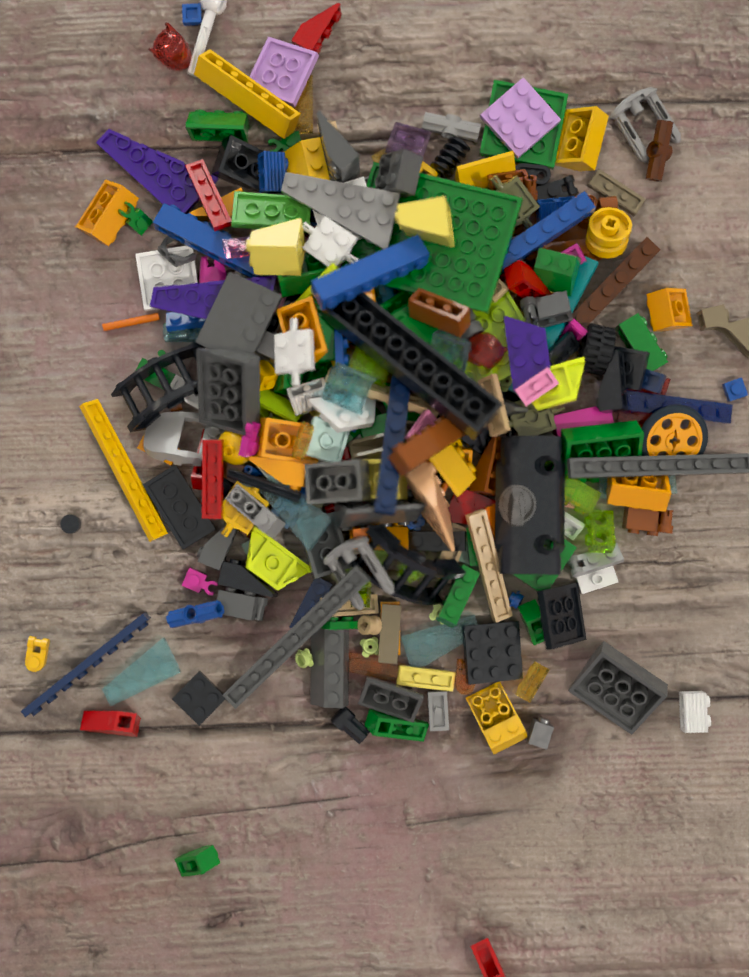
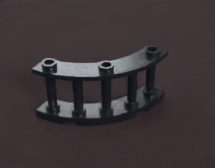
M193 342L188 346L171 351L160 357L151 358L147 364L116 385L111 396H123L133 416L132 421L127 425L130 432L146 430L148 426L161 416L159 412L167 407L172 409L185 402L184 398L189 395L195 394V396H198V380L195 381L191 378L182 360L194 357L197 361L196 349L206 347ZM173 363L176 364L185 381L184 386L175 390L171 388L162 371V368ZM153 373L156 374L165 391L164 396L156 401L153 400L143 381ZM136 386H138L146 402V408L139 412L130 394Z
M383 524L370 526L366 531L371 537L369 545L374 551L377 545H379L388 553V556L381 564L385 571H387L394 560H398L407 566L397 581L390 578L395 590L390 595L392 597H398L402 600L422 605L442 604L443 600L438 595L450 579H460L466 574L455 559L436 558L433 561L426 559L425 554L412 548L407 550L400 545L401 541ZM361 553L355 554L357 558L350 562L352 567L354 568L358 565L371 578L369 581L382 589ZM414 571L426 574L417 587L404 584ZM433 578H440L433 588H426Z

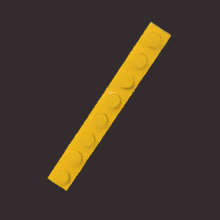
M95 399L82 403L79 407L149 542L165 536L168 532L99 400Z

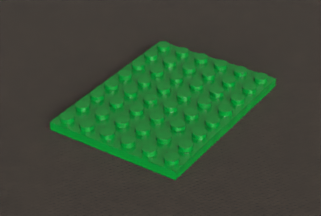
M373 162L366 185L369 188L375 189V180L379 172V163ZM419 173L415 196L400 197L399 204L445 196L451 209L455 247H447L422 240L429 252L426 266L409 271L407 275L403 277L398 276L382 286L412 294L418 288L469 307L472 310L488 314L523 198ZM396 220L389 247L411 238L406 236L403 229L400 230ZM363 238L355 243L351 254L361 260L382 249ZM345 260V261L342 263L341 268H342V267H345V266H347V265H349V264H351V263H349L348 261Z

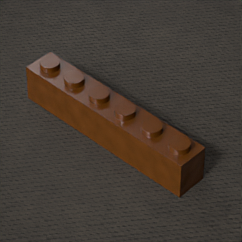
M646 237L572 314L573 318L586 328L661 249Z

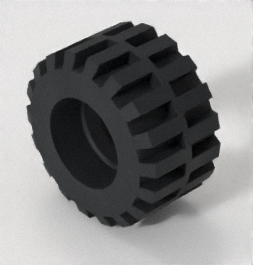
M591 323L586 329L588 332L583 336L578 358H585L584 372L602 376L612 359L616 332L614 328Z

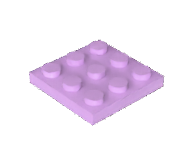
M268 37L249 77L288 105L296 107L319 55L315 51Z
M524 77L480 114V118L509 151H513L517 159L561 121L558 115Z

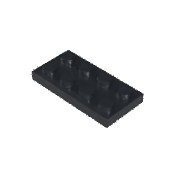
M173 465L143 484L183 550L217 530L210 519H202L201 503L177 465Z

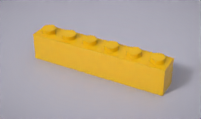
M211 49L198 56L194 75L201 79L202 82L208 84L216 92L222 94L233 104L243 109L247 114L257 119L262 125L268 127L283 139L295 131L301 113Z

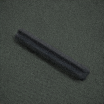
M233 468L228 470L227 477L294 502H299L301 498V493Z

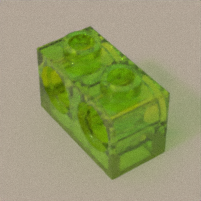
M590 509L588 516L584 518V527L587 528L588 532L585 535V545L588 546V552L612 553L616 546L614 510ZM595 520L600 521L602 525L597 524ZM596 538L602 539L603 543L598 542Z

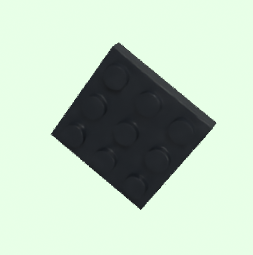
M570 583L537 591L546 650H553L587 640L578 583Z
M519 621L462 626L466 684L472 685L523 679Z

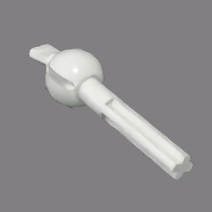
M200 0L201 7L205 12L187 74L196 77L194 72L198 56L205 52L215 16L221 15L224 12L227 0Z

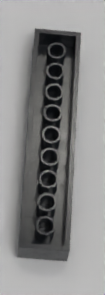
M365 293L357 294L351 300L339 302L333 308L322 310V319L474 441L500 412L503 405L501 401Z

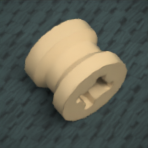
M361 616L359 618L358 630L362 635H377L381 632L382 622L378 616Z

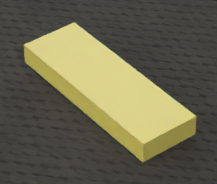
M399 665L396 684L453 692L456 672Z

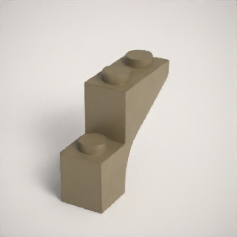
M724 304L702 309L696 313L701 331L716 330L723 333L746 358H749V318L729 323V312L725 309Z
M406 420L405 436L416 421ZM384 433L350 441L348 447L351 459H381Z

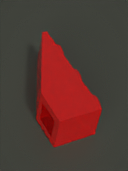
M336 3L302 23L291 40L292 44L319 54L324 39L329 38L334 23H338L342 16L341 4Z
M84 711L80 730L137 737L141 718L137 713L122 711Z

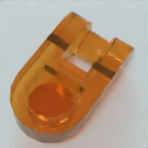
M457 659L455 686L459 693L468 695L474 690L475 684H466V675L462 674L463 669H465V661Z

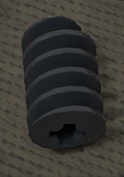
M450 137L448 143L444 144V149L440 150L439 155L435 157V162L433 161L430 164V167L438 172L440 178L447 179L446 174L452 176L453 173L450 168L456 170L457 166L454 163L461 164L462 162L459 156L466 157L463 150L470 151V147L457 137Z

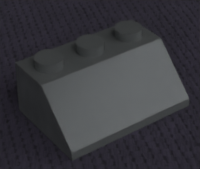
M367 675L358 704L413 723L424 695L420 692Z

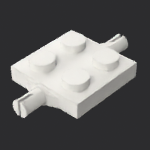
M325 216L315 228L307 222L304 223L303 230L310 234L302 248L325 266L329 267L334 263L339 267L345 260L351 264L359 260L351 254V250L358 239Z
M292 318L289 319L290 331L274 335L275 373L278 375L291 374L292 386H300V374L305 371L315 370L314 334L311 329L298 330V319Z

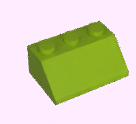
M271 390L260 391V418L301 422L304 414L296 416L289 400Z

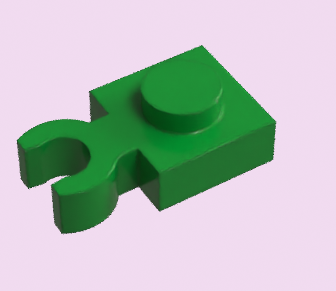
M299 131L293 132L285 139L281 137L279 141L277 139L268 140L269 146H277L276 149L270 150V152L286 151L301 141Z
M126 201L125 204L128 206V211L123 212L119 209L118 212L120 215L128 218L126 223L142 236L153 223V220L138 207L134 211V206Z

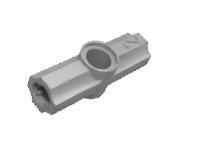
M425 112L422 130L439 133L447 139L457 137L477 142L481 124L464 121L459 116L452 114L442 116Z

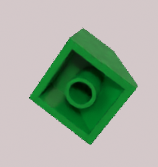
M539 248L534 272L549 291H566L568 296H572L582 258Z

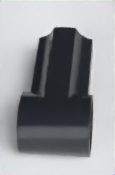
M347 707L340 708L330 721L339 730L345 731L360 744L370 732L355 718V714Z

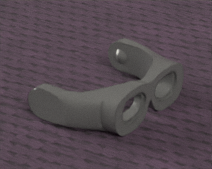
M169 236L158 246V252L175 267L190 263L197 257L195 253L186 257L170 254L166 246L174 239Z

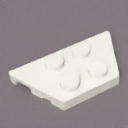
M348 392L308 399V407H314L320 413L319 417L328 422L330 427L337 433L372 427L374 424L376 400L369 399L365 395Z

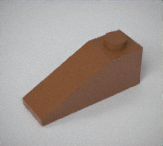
M492 436L475 467L477 470L475 471L476 479L470 484L469 491L485 496H496V462L500 458V436Z

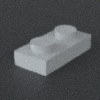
M427 691L430 731L449 730L447 691Z

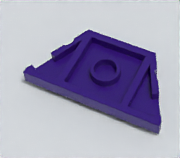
M505 316L504 323L513 392H515L517 387L545 368L551 369L545 328Z

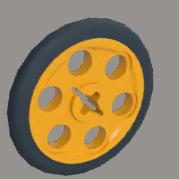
M669 405L651 414L641 428L644 432L641 456H657L661 451H665L666 456L677 455L681 451L684 452V455H703L708 443V429L703 417L695 409L685 405ZM665 419H670L671 421L668 428H662V422ZM688 419V427L681 429V422ZM658 435L659 441L656 444H651V437ZM690 436H695L696 440L694 444L688 445V438ZM674 437H676L677 440H676V441H673V443H671V442H670V439H673Z

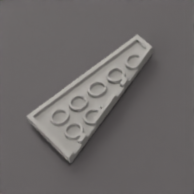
M285 172L281 189L283 194L308 206L318 214L328 217L348 231L363 237L371 244L379 246L382 250L389 247L400 193Z

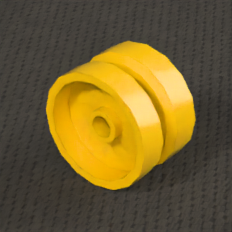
M607 207L595 211L590 217L585 243L587 249L600 258L609 259L621 255L627 248L632 229L630 217L624 211L617 208Z

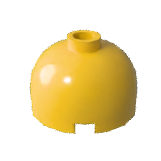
M225 430L218 439L224 440L223 460L232 465L245 464L249 461V457L239 455L243 435Z

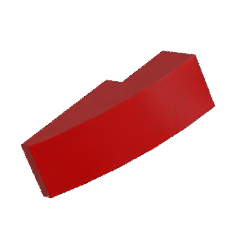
M488 938L470 946L484 977H506Z

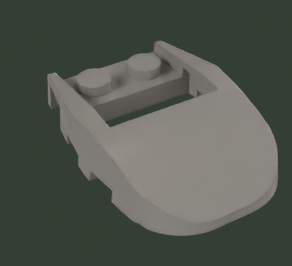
M164 412L146 428L143 446L145 452L153 459L172 461L173 465L182 466V463L193 464V466L202 465V443L199 453L178 450L184 422H199V413ZM202 423L205 426L202 440H218L225 430Z

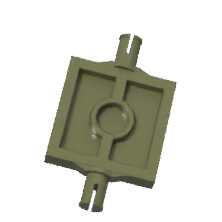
M497 174L493 176L494 178L491 177L490 181L496 187V192L523 198L515 226L523 224L526 229H529V226L532 227L533 224L528 218L540 206L519 177L515 175L505 183L501 182Z
M522 400L514 402L519 405L525 406ZM530 403L525 406L528 408V412L510 416V420H508L510 428L513 427L517 436H537L555 430L557 428L554 414L565 411V408L562 407L564 405L537 411Z

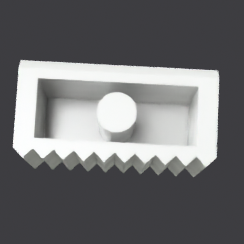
M324 377L300 384V386L287 388L296 416L316 410L314 407H308V399L329 396Z
M680 691L679 713L681 731L684 733L708 732V727L711 726L710 715H707V707H710L709 696L704 691Z

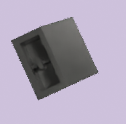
M406 149L383 154L379 161V172L375 180V189L400 193L402 198L415 196L423 157Z

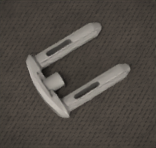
M648 87L631 94L610 115V119L615 120L638 160L643 163L649 161L646 153L647 150L624 111L630 109L632 114L636 116L644 110L640 102L646 100L658 120L673 122L656 94L657 89L653 87ZM673 122L670 140L677 144L681 141V133Z
M359 536L341 543L324 558V565L329 566L339 582L347 573L339 562L338 557L342 556L348 564L357 558L353 552V549L357 548L383 591L389 595L395 591L394 584L368 544V537ZM357 592L350 599L353 607L362 610L364 608V601Z

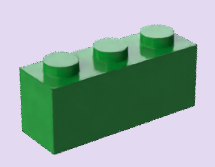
M637 313L617 325L615 329L626 348L650 353L646 369L654 371L668 363L667 354L662 348H659L656 343L657 338L653 332L650 333L647 328L646 319Z
M465 565L461 567L466 574L463 578L453 580L435 619L451 628L457 625L480 575L479 572Z

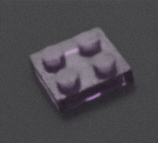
M395 122L385 153L406 149L424 158L432 132Z

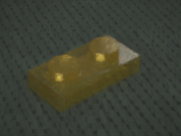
M534 661L528 669L525 678L519 684L515 695L530 703L548 674L549 669Z

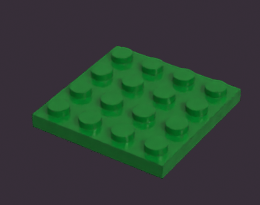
M494 79L489 107L512 88L515 83ZM533 87L561 121L519 159L515 156L514 159L516 163L544 165L553 170L568 94ZM485 124L479 155L492 157L510 152Z

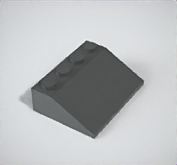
M319 110L316 113L319 136L330 179L344 183L360 178L359 154Z
M229 272L196 339V343L208 349L237 350L256 354L276 309L282 300V295Z
M196 349L199 422L245 436L247 422L251 424L253 421L260 423L259 355L237 350Z
M410 495L407 496V499H397L394 516L374 513L376 499L334 503L335 525L341 528V530H352L353 526L369 528L376 524H383L385 527L391 526V523L409 525V522L416 521L425 509V503Z
M603 641L587 661L568 691L632 735L667 697L668 684Z

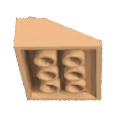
M424 462L404 476L414 498L425 503V509L421 513L422 517L450 551L453 552L455 551L451 515L448 510L450 505L444 497L445 492L439 486L441 484L439 478L434 474L436 469L431 462L428 464Z

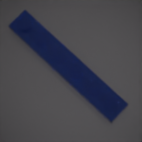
M627 390L628 411L653 414L663 407L679 404L695 409L703 417L704 421L731 423L733 404Z

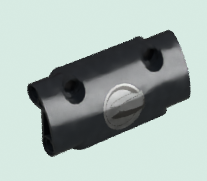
M501 437L500 458L496 462L495 548L499 553V574L561 575L560 554L565 548V463L561 458L562 437Z

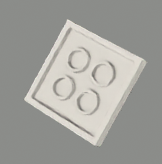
M189 246L167 249L170 254L182 257L194 253V250ZM158 250L135 254L145 311L157 310L150 307L153 287L199 283L195 260L175 267Z

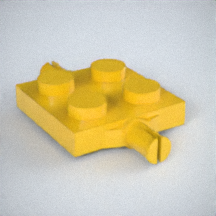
M238 481L232 487L233 489L236 484H239L266 507L270 504V502L261 497L258 493L260 490L258 488L246 487ZM224 499L223 519L227 525L221 534L228 538L233 528L249 535L255 525Z

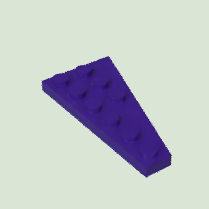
M108 129L96 142L101 149L162 205L164 203L169 206L171 204L175 205L181 212L187 214L200 200L186 171L185 165L187 164L158 150H153L142 143L135 142L129 137L111 129ZM211 175L215 184L219 179L218 177Z
M277 275L245 279L274 291ZM225 280L153 287L150 307L207 319Z

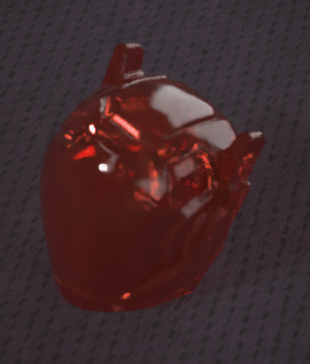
M166 22V28L154 40L153 49L148 48V50L168 69L176 71L189 68L192 58L189 45L181 34L170 23Z
M480 332L475 334L466 343L460 357L479 367L483 366L491 370L501 361L503 353L507 352L508 349L506 346L503 347L494 335Z

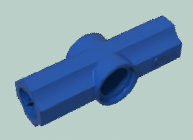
M219 600L199 605H188L185 608L169 611L166 616L167 623L170 628L194 623L202 624L208 620L221 618L224 613V606Z

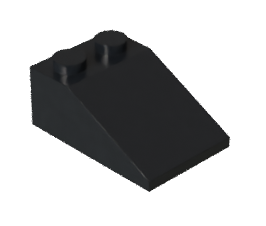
M229 135L222 140L211 174L229 183L259 192L257 156L263 150Z

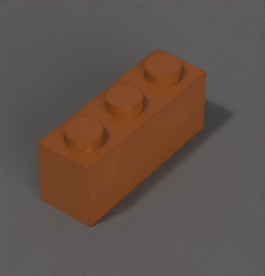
M418 288L408 300L411 318L457 337H461L471 325L469 307L424 289Z

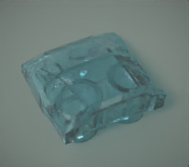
M337 362L330 371L324 386L322 399L362 415L363 405L373 382H376L377 378Z

